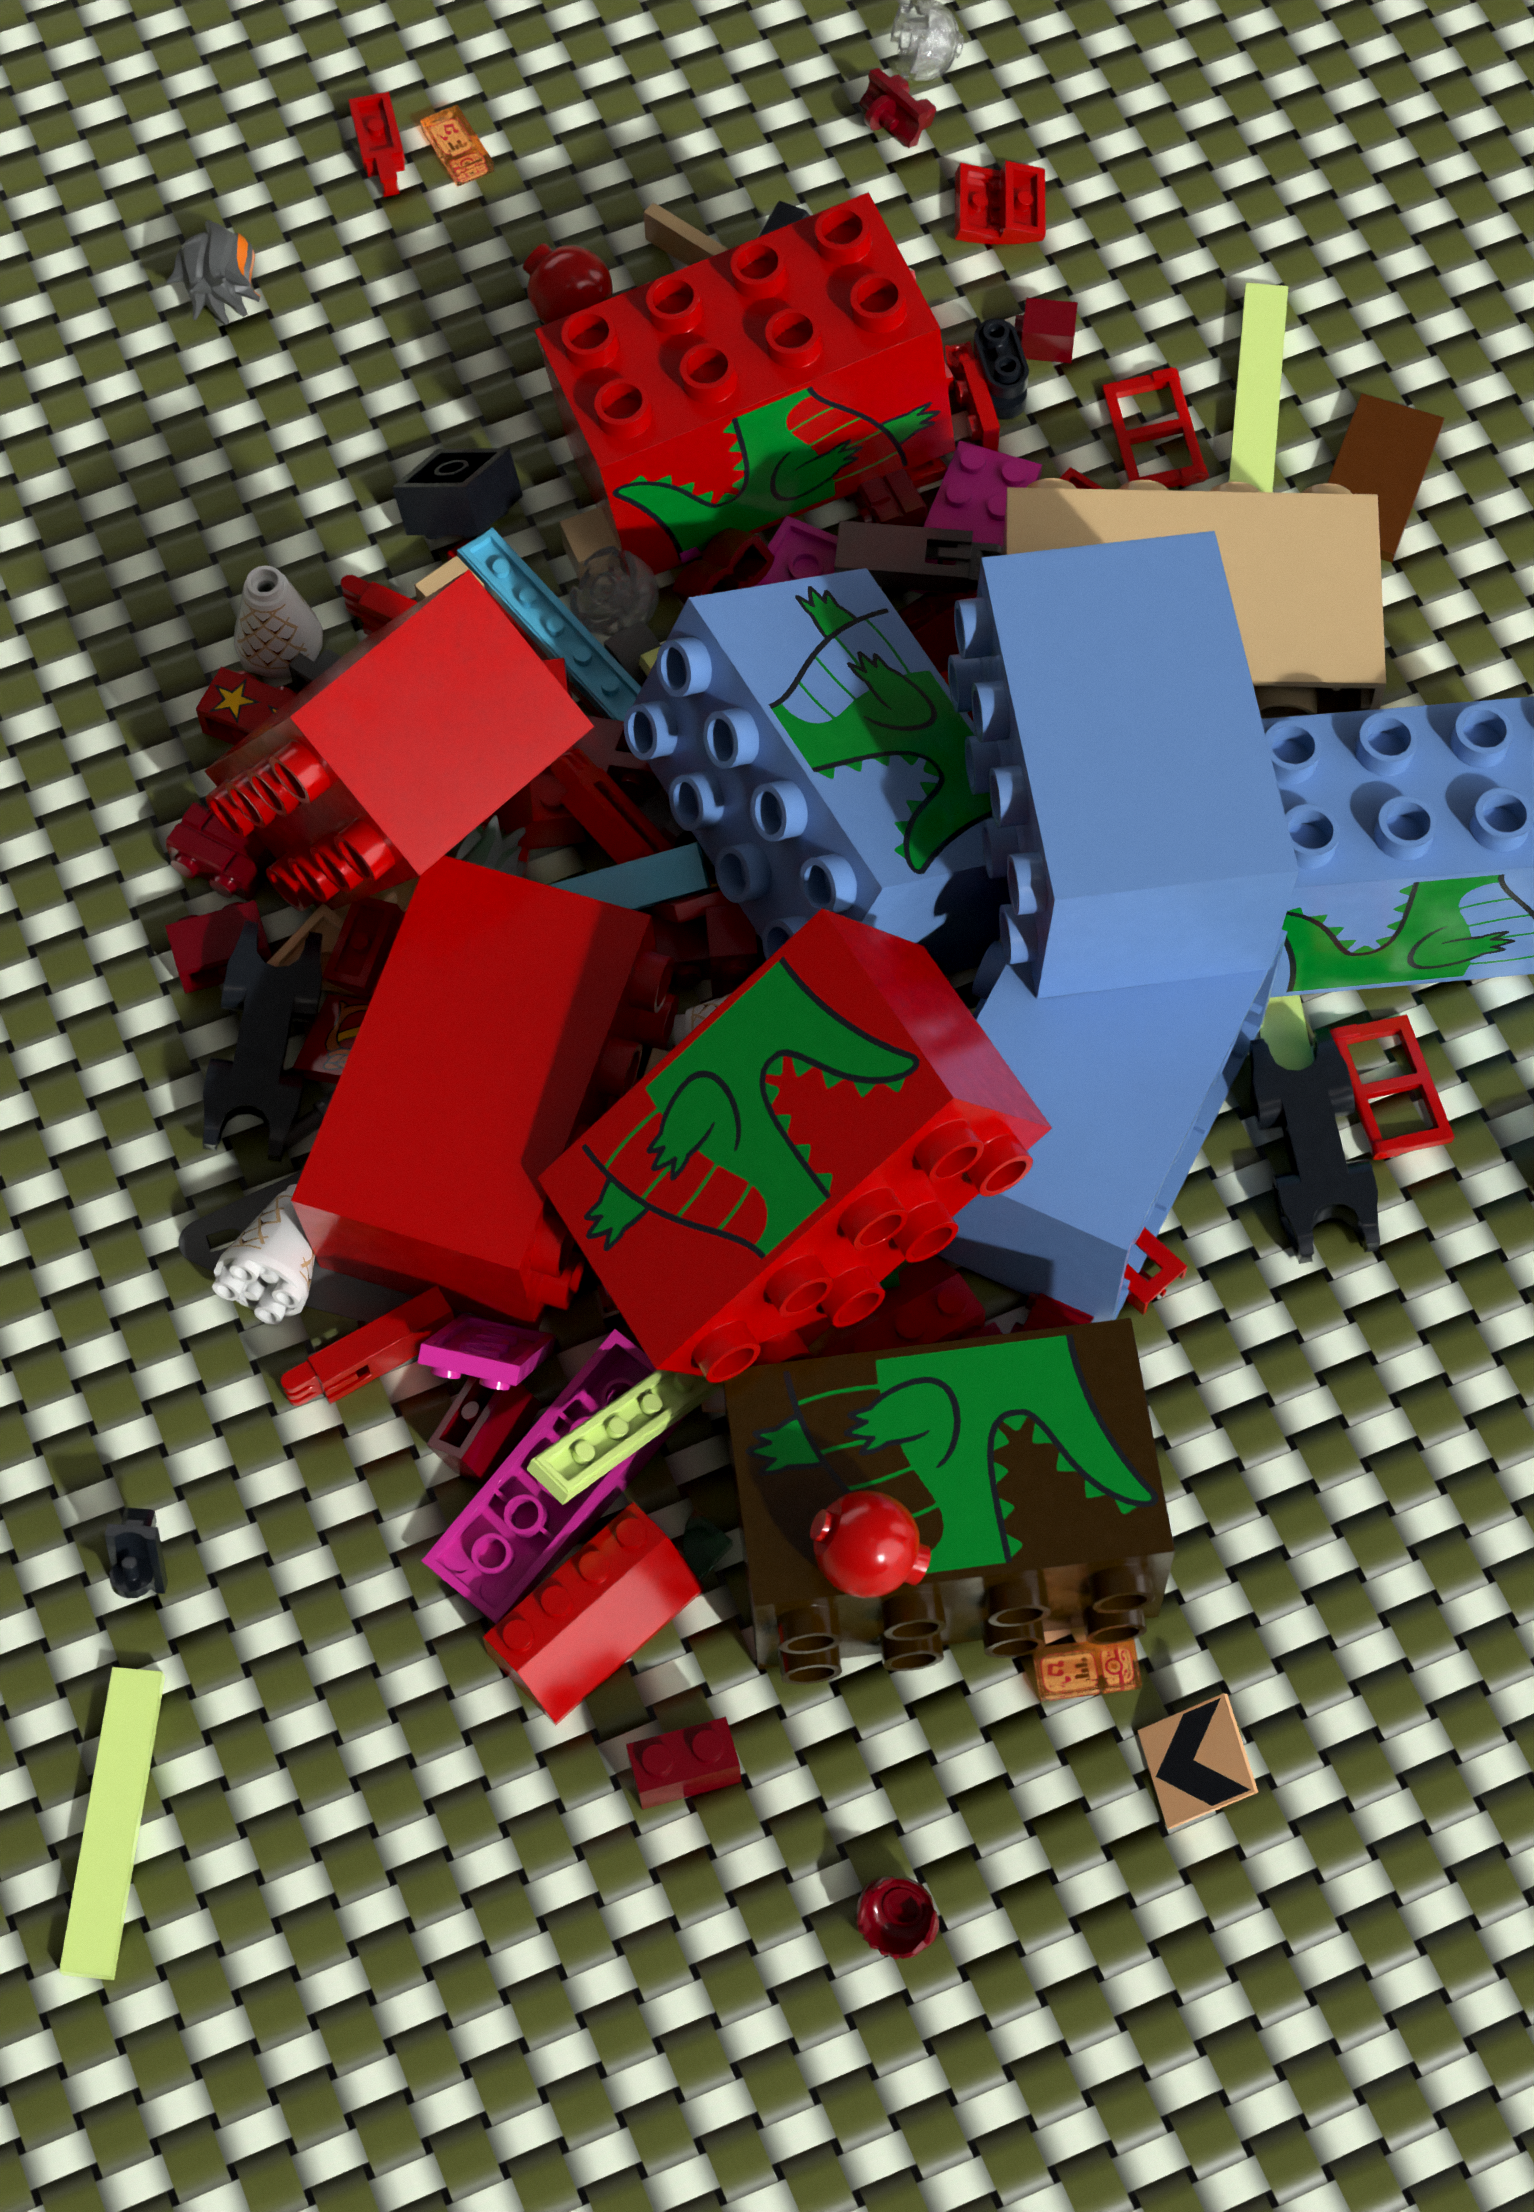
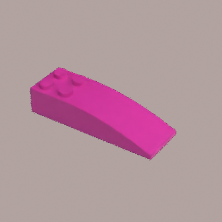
M614 1329L421 1560L495 1624L521 1603L572 1550L686 1417L685 1415L564 1505L527 1470L534 1457L655 1372L657 1369H655L647 1354Z

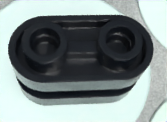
M1002 319L986 320L975 330L974 355L980 361L997 418L1002 420L1013 419L1022 414L1026 407L1029 367L1015 327Z

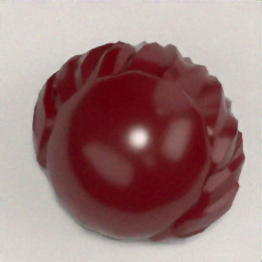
M879 1877L867 1883L858 1898L856 1915L858 1932L863 1934V1940L868 1942L870 1948L878 1949L881 1955H888L895 1960L911 1958L918 1955L935 1941L939 1930V1919L934 1909L932 1896L922 1884L908 1877Z

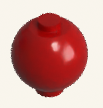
M542 243L532 251L522 267L530 275L527 285L530 305L536 316L544 324H549L610 299L613 295L612 279L607 266L595 253L584 247L564 245L552 250L546 243Z
M862 1490L851 1492L838 1498L826 1510L822 1509L818 1512L810 1530V1537L814 1540L815 1559L823 1576L835 1588L854 1597L874 1598L884 1596L895 1591L903 1582L913 1586L917 1585L924 1577L930 1563L931 1549L928 1545L920 1542L919 1529L910 1511L900 1501L882 1492Z

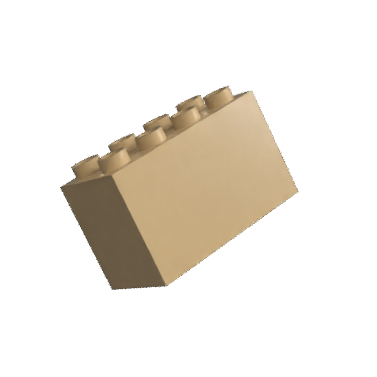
M1058 478L1040 479L1032 482L1026 488L1007 487L1002 555L1215 531L1261 719L1380 709L1386 686L1378 494H1352L1347 488L1332 483L1313 485L1301 493L1260 492L1255 486L1245 482L1222 483L1213 487L1210 491L1168 490L1161 483L1151 480L1131 481L1118 489H1077L1072 483Z

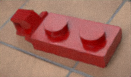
M389 91L348 99L364 170H367L368 178L379 176L383 197L400 194L396 172L405 170V157Z
M970 341L951 346L947 345L945 346V363L953 376L958 379V381H955L957 402L960 407L966 406L968 411L966 416L968 437L971 442L977 441L978 446L998 452L1000 424L980 361L975 358Z

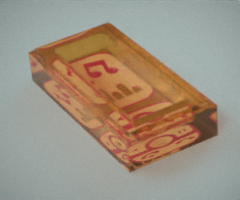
M458 105L420 120L421 130L457 187L495 171L493 160Z
M1134 1640L1109 1645H1097L1083 1641L1046 1646L1032 1653L1040 1702L1136 1690L1142 1687Z

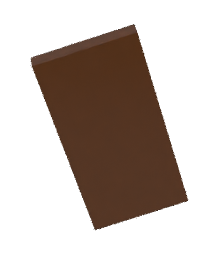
M1361 393L1327 483L1341 485L1352 494H1378L1381 560L1393 563L1445 418Z

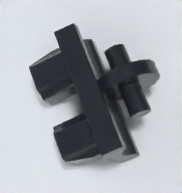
M126 1508L121 1525H107L105 1540L111 1565L110 1584L113 1591L120 1597L138 1598L145 1595L149 1590L160 1594H165L168 1584L159 1529L156 1527L155 1511L151 1509Z

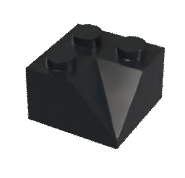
M510 448L437 449L392 487L406 535H425L427 539H438L446 535H461L463 539H475L486 532L487 528L498 518L507 515L509 508L523 497Z

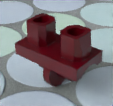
M880 68L870 70L868 75L869 86L859 103L867 111L864 118L865 124L874 131L885 127L908 148L916 146L922 130L932 125L936 106L927 98L916 101L909 95L910 88L908 82L899 74L889 77Z

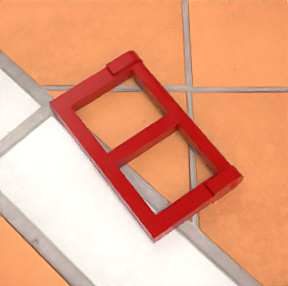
M1166 368L1153 371L1152 374L1102 385L1103 395L1128 482L1151 480L1161 483L1166 488H1171L1179 485L1183 487L1201 483L1209 478L1177 368ZM1169 387L1178 419L1126 430L1118 399ZM1183 433L1192 465L1140 477L1131 445Z
M1407 1015L1359 1025L1352 1024L1330 1030L1334 1042L1347 1064L1354 1092L1355 1108L1374 1160L1395 1157L1402 1153L1453 1142L1455 1138ZM1398 1034L1413 1074L1362 1084L1347 1045ZM1419 1088L1434 1129L1383 1140L1368 1099Z

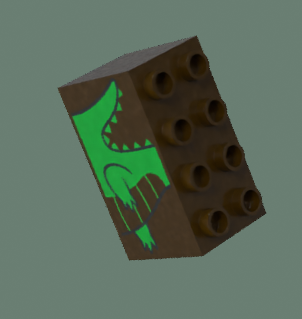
M1131 1318L749 1366L735 1377L723 1381L727 1444L758 1670L779 1667L781 1680L785 1683L795 1685L814 1684L839 1676L842 1673V1658L881 1653L885 1669L891 1671H913L940 1663L944 1659L942 1645L983 1640L984 1651L987 1656L1011 1658L1031 1654L1042 1649L1046 1644L1044 1632L1084 1627L1086 1640L1091 1644H1117L1141 1637L1147 1632L1145 1619L1159 1616L1175 1548ZM872 1490L894 1497L910 1511L919 1529L920 1542L928 1545L931 1549L930 1563L924 1577L917 1585L913 1586L903 1582L895 1591L880 1597L860 1598L841 1592L823 1576L815 1559L814 1540L810 1537V1530L818 1512L822 1509L826 1510L838 1498L855 1491Z

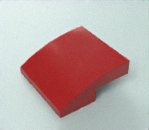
M1005 161L1000 171L965 163L959 164L955 172V240L980 244H1024L1044 240L1046 236L1044 168Z
M369 897L353 902L322 978L335 986L371 999L405 912H402L397 904Z

